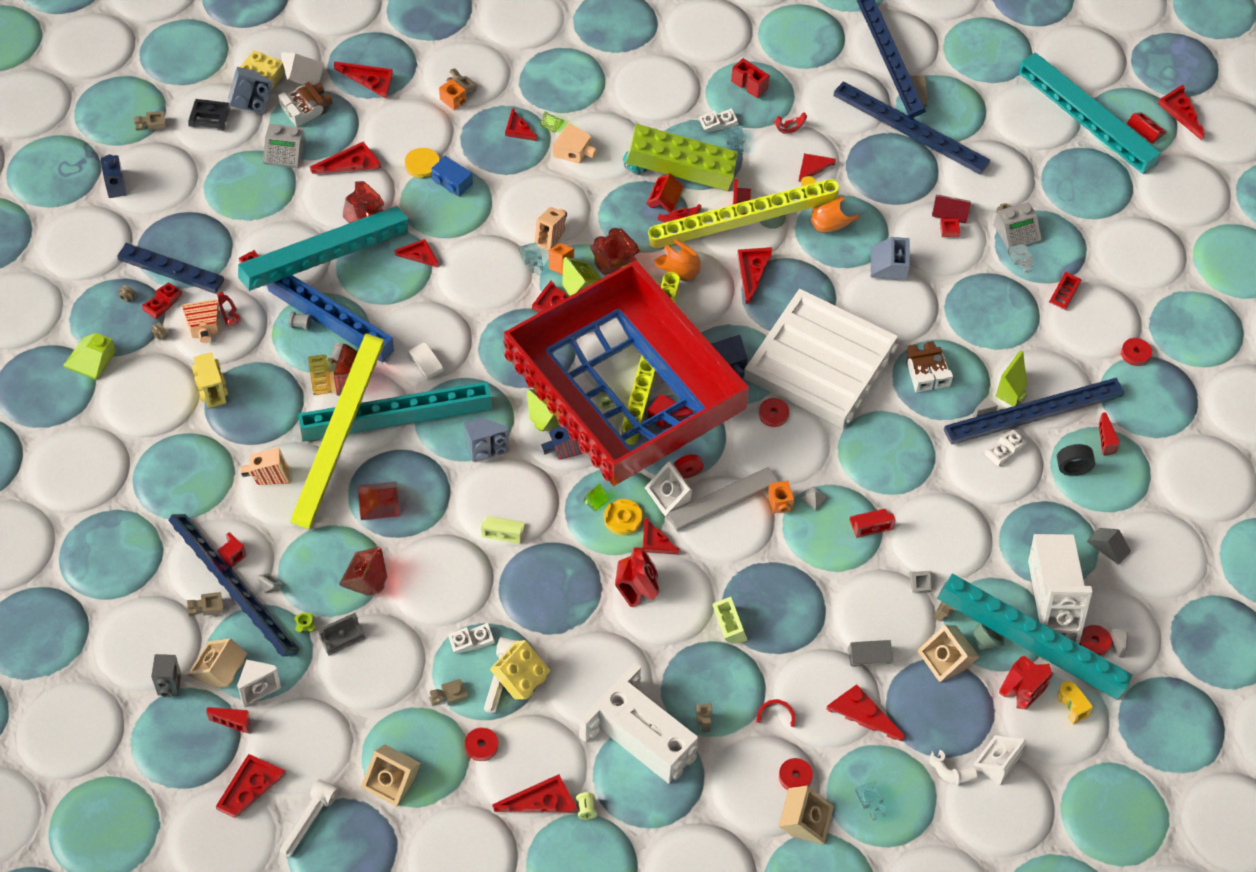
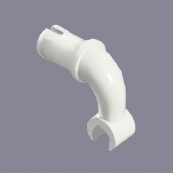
M940 750L938 758H936L932 751L929 763L936 767L938 775L944 781L959 785L961 782L976 780L977 772L974 767L950 770L943 762L945 758L944 752Z

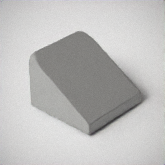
M985 398L975 408L973 418L995 412L998 405L989 398Z
M931 571L909 572L912 592L933 591Z
M1113 628L1110 633L1112 646L1118 657L1122 658L1127 649L1128 632Z

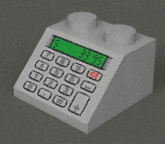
M269 124L265 136L263 163L298 168L306 142L304 128Z
M1029 202L996 212L993 225L1008 251L1041 242L1037 214Z

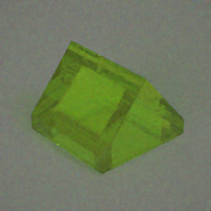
M545 111L540 126L555 133L564 123V120Z
M598 484L585 495L583 502L596 511L609 498L602 485Z

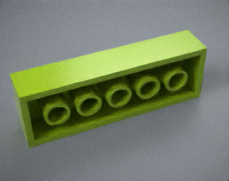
M636 124L631 136L626 163L663 174L670 173L674 177L728 191L734 177L738 152Z

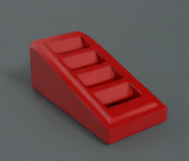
M1065 271L1049 303L1066 310L1082 279ZM1066 282L1068 284L1073 285L1074 287L1072 288L1064 283ZM1063 287L1071 292L1069 293L1061 288ZM1060 292V293H1062V294L1068 296V298H1065V297L1059 295L1058 293ZM1057 297V298H1059V299L1065 301V303L1063 304V303H1061V302L1055 300V298Z
M1103 412L1098 425L1102 454L1106 456L1117 452L1120 441L1107 413Z
M213 707L206 709L209 721L244 733L249 732L251 719L248 710Z

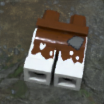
M307 82L305 86H300L287 95L285 93L278 95L280 107L296 127L309 122L320 114L327 113L326 107L333 104L332 98L328 93L320 96L325 93L320 82L315 85Z
M934 341L926 342L923 347L924 350H919L916 344L909 345L907 348L906 364L915 392L929 391L932 388L950 387L953 375L951 370H948L941 347H936Z

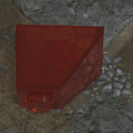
M344 343L334 371L337 396H340L358 353L355 349Z
M397 481L358 485L361 520L400 516Z
M376 547L355 552L339 585L367 596L380 593L384 589V583L388 577L382 549Z

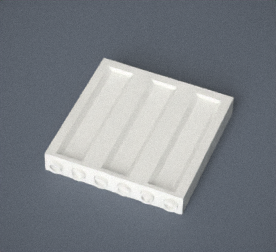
M799 289L746 366L744 379L844 428L846 423L852 421L855 409L861 407L864 395L870 393L873 381L876 382L879 379L882 367L886 368L888 365L889 356L895 354L898 348V344H896L898 336Z

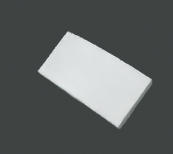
M732 108L719 114L712 111L699 117L705 132L724 130L739 125Z
M425 342L409 350L411 358L418 364L420 371L427 379L444 371L443 366Z
M1013 429L1003 435L998 443L986 449L985 455L999 466L1016 454L1027 441Z
M488 623L468 630L466 627L448 635L454 653L468 652L495 643Z

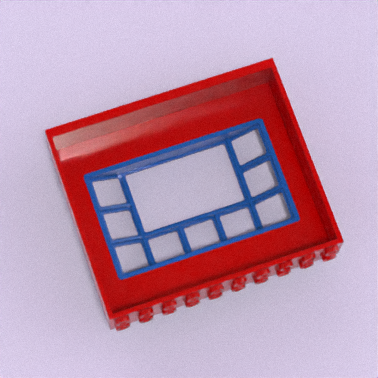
M637 260L504 332L503 344L505 346L504 356L506 360L512 362L516 372L519 375L522 374L528 387L535 390L538 399L545 402L548 411L557 417L560 426L568 430L570 438L573 441H577L581 451L590 457L595 468L598 467L603 478L613 486L623 482L747 409L749 386ZM617 318L628 340L610 348L600 330V326ZM594 331L605 352L587 361L576 340ZM568 344L572 346L582 364L569 373L553 355V352ZM631 345L641 353L681 400L642 423L637 421L593 369L597 364ZM585 371L599 385L587 393L573 379ZM601 392H605L616 405V407L604 414L591 401L592 397ZM684 406L696 412L681 422L670 416V414ZM620 412L634 426V428L622 435L608 421L609 418ZM660 420L673 425L657 436L646 429ZM637 433L649 439L634 449L625 441Z

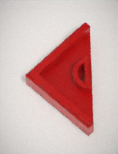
M512 108L505 136L537 141V135L532 132L529 125Z
M804 153L798 181L801 182L804 177L813 176L830 165L834 166L836 159Z
M698 204L696 207L674 210L672 213L665 215L659 214L658 221L666 223L699 214L702 205Z
M426 239L394 250L395 255L398 257L439 267V262Z
M645 518L643 548L646 553L679 555V548L675 547L669 541V538L660 529L656 528L648 518Z

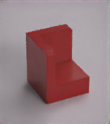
M228 532L226 534L228 542L220 547L217 552L232 568L247 555L244 545Z

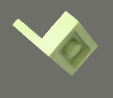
M487 516L486 520L482 522L481 535L482 538L520 544L525 523Z

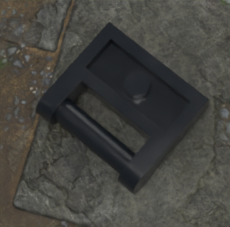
M195 99L189 116L188 126L218 128V130L224 131L230 110L229 103ZM197 117L212 118V119H219V120H218V121L202 120V119H197Z

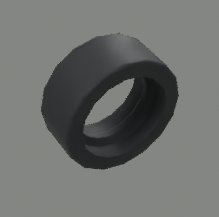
M1069 445L1062 448L1057 454L1058 468L1064 475L1079 476L1086 474L1096 464L1094 452L1088 445Z

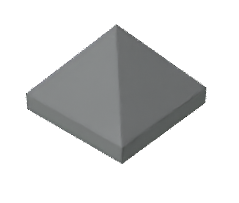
M812 486L800 500L816 511L828 496Z
M271 574L258 575L257 577L264 592L281 588L284 585Z

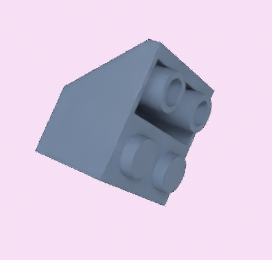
M237 66L228 95L229 106L264 114L273 82L254 70Z
M890 237L871 247L870 277L907 280L910 267V238Z
M483 417L464 423L465 443L473 462L483 461L488 457L502 455L509 451V431L506 426Z

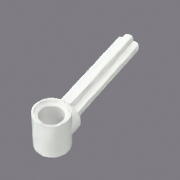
M500 637L496 650L497 657L500 659L516 640ZM495 675L484 706V711L488 713L496 712L503 689L502 683Z
M321 779L315 782L310 792L312 801L280 849L284 856L290 857L322 807L333 804L339 792L338 788Z

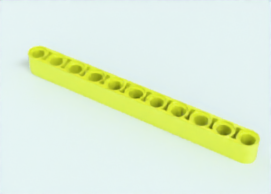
M828 179L654 225L648 231L649 242L653 248H662L666 245L676 244L674 243L675 240L684 242L824 205L839 197V184L833 179Z
M668 272L663 277L661 288L676 303L680 277L677 273ZM643 356L640 359L627 409L633 416H636L635 418L639 423L644 421L657 373ZM624 417L622 424V434L634 428L626 417ZM640 433L625 440L627 444H635L639 439Z
M365 334L292 514L291 524L308 530L311 529L382 352L384 339Z

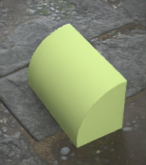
M729 597L713 603L712 605L725 640L729 643L748 641L732 598Z

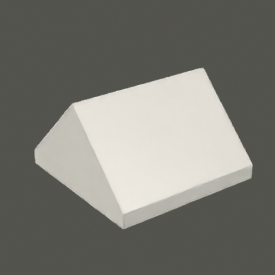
M295 53L281 54L287 80L303 85L307 82H310L311 85L320 82L324 63Z
M671 461L645 487L664 516H667V513L691 503L692 489Z
M246 660L237 685L244 707L281 688L278 671L274 665Z
M994 736L973 764V767L1000 785L1021 757L1027 741L1020 738Z

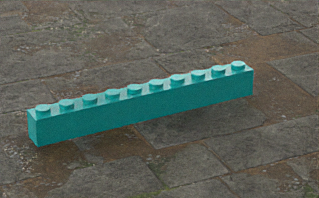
M1035 52L1021 61L1018 73L1140 173L1144 174L1157 165L1161 153L1155 147L1140 137L1043 57Z
M398 206L389 208L239 263L238 278L249 291L260 288L395 236L402 235L408 232L409 218Z
M488 381L362 402L349 434L492 410ZM335 407L298 413L303 442L323 439Z
M953 573L944 583L937 597L938 600L1116 700L1127 690L1133 676L1128 671Z

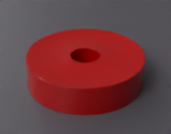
M1140 338L1126 340L1121 349L1123 360L1133 366L1145 365L1152 355V348L1149 343Z
M769 398L761 403L759 418L763 424L769 427H779L788 420L789 407L783 400Z
M696 454L685 455L673 463L684 479L699 474L704 468L702 458Z
M1089 625L1083 629L1079 645L1099 656H1104L1111 647L1112 638L1105 628L1099 625Z
M484 727L470 731L465 738L467 755L475 761H487L493 758L498 751V738L496 734ZM481 742L485 743L484 746H479L478 744Z
M791 758L781 765L779 781L786 790L788 788L810 786L812 782L813 771L806 761L799 758ZM797 773L799 777H794L792 774Z

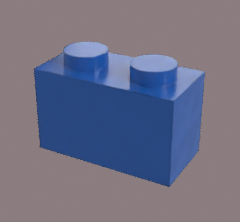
M444 156L431 168L432 180L459 197L473 184L472 172L447 156Z

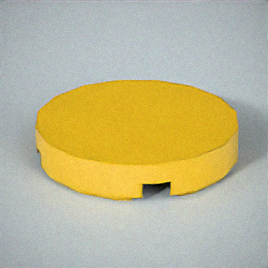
M417 148L406 155L405 167L407 172L413 177H431V168L440 159L438 154L432 149Z
M618 499L616 502H611L604 511L606 527L617 535L633 534L642 525L643 512L639 505L632 500Z

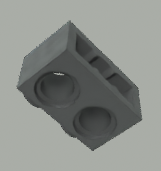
M155 654L151 677L157 695L165 698L178 696L182 673L176 655Z

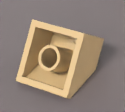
M944 625L917 650L939 682H943L961 673L979 658L956 625Z
M230 638L209 641L188 675L215 688L227 687L233 682L236 671L244 664L247 652Z
M385 744L374 751L361 788L397 807L415 781L421 763Z
M809 786L788 788L779 827L792 837L825 844L834 806Z

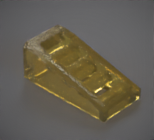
M327 355L309 356L308 362L313 395L332 393ZM326 383H327V385H325V386H318V387H316V385H318V384H326Z

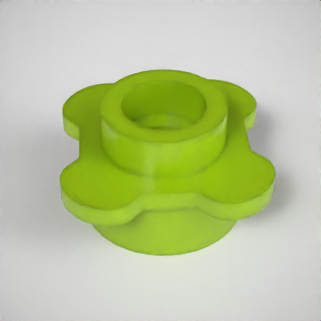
M303 612L295 616L294 619L297 623L295 627L296 632L301 633L307 630L312 632L315 630V625L313 624L314 614Z

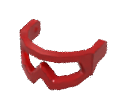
M803 112L800 117L785 121L784 124L782 123V118L777 116L774 123L781 133L789 134L801 128L805 123L807 115ZM797 121L795 127L787 129L789 123Z
M224 292L217 293L218 304L226 325L230 327L241 322L240 315L235 313L237 308L228 295H224ZM228 301L232 309L228 315L236 317V321L234 318L228 320L222 305L224 302Z
M773 699L767 701L758 709L756 722L760 723L761 712L767 706L780 704L790 713L791 727H794L795 714L787 702Z

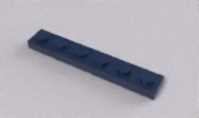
M125 243L117 255L119 261L214 294L217 293L224 282L222 275L129 243Z

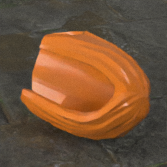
M839 196L829 203L813 207L811 222L818 232L828 233L848 226L859 219L860 215L845 216L840 209V202L845 200V197Z
M680 240L674 241V243L681 247L680 253L666 245L664 249L667 254L654 260L655 265L667 273H677L682 281L694 280L701 268V260L698 254Z

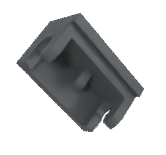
M356 613L318 629L320 641L328 656L365 639L363 627L359 625Z
M891 640L850 642L848 646L850 666L857 664L893 663Z

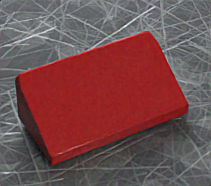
M1142 112L1133 113L1127 122L1131 128L1150 143H1154L1167 133Z

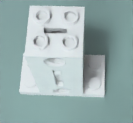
M1034 534L1028 564L1039 622L1079 644L1092 589L1091 586H1084L1074 535Z
M634 663L580 718L579 738L587 742L590 737L594 738L601 729L669 784L673 779L677 780L682 775L683 768L687 764L691 765L697 758L698 737L639 691L641 688V667Z

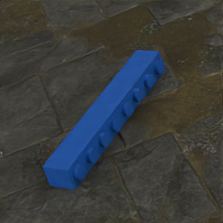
M292 275L267 284L270 293L305 315L311 314L313 320L360 348L366 333L384 339V346L378 361L383 363L394 352L393 337Z

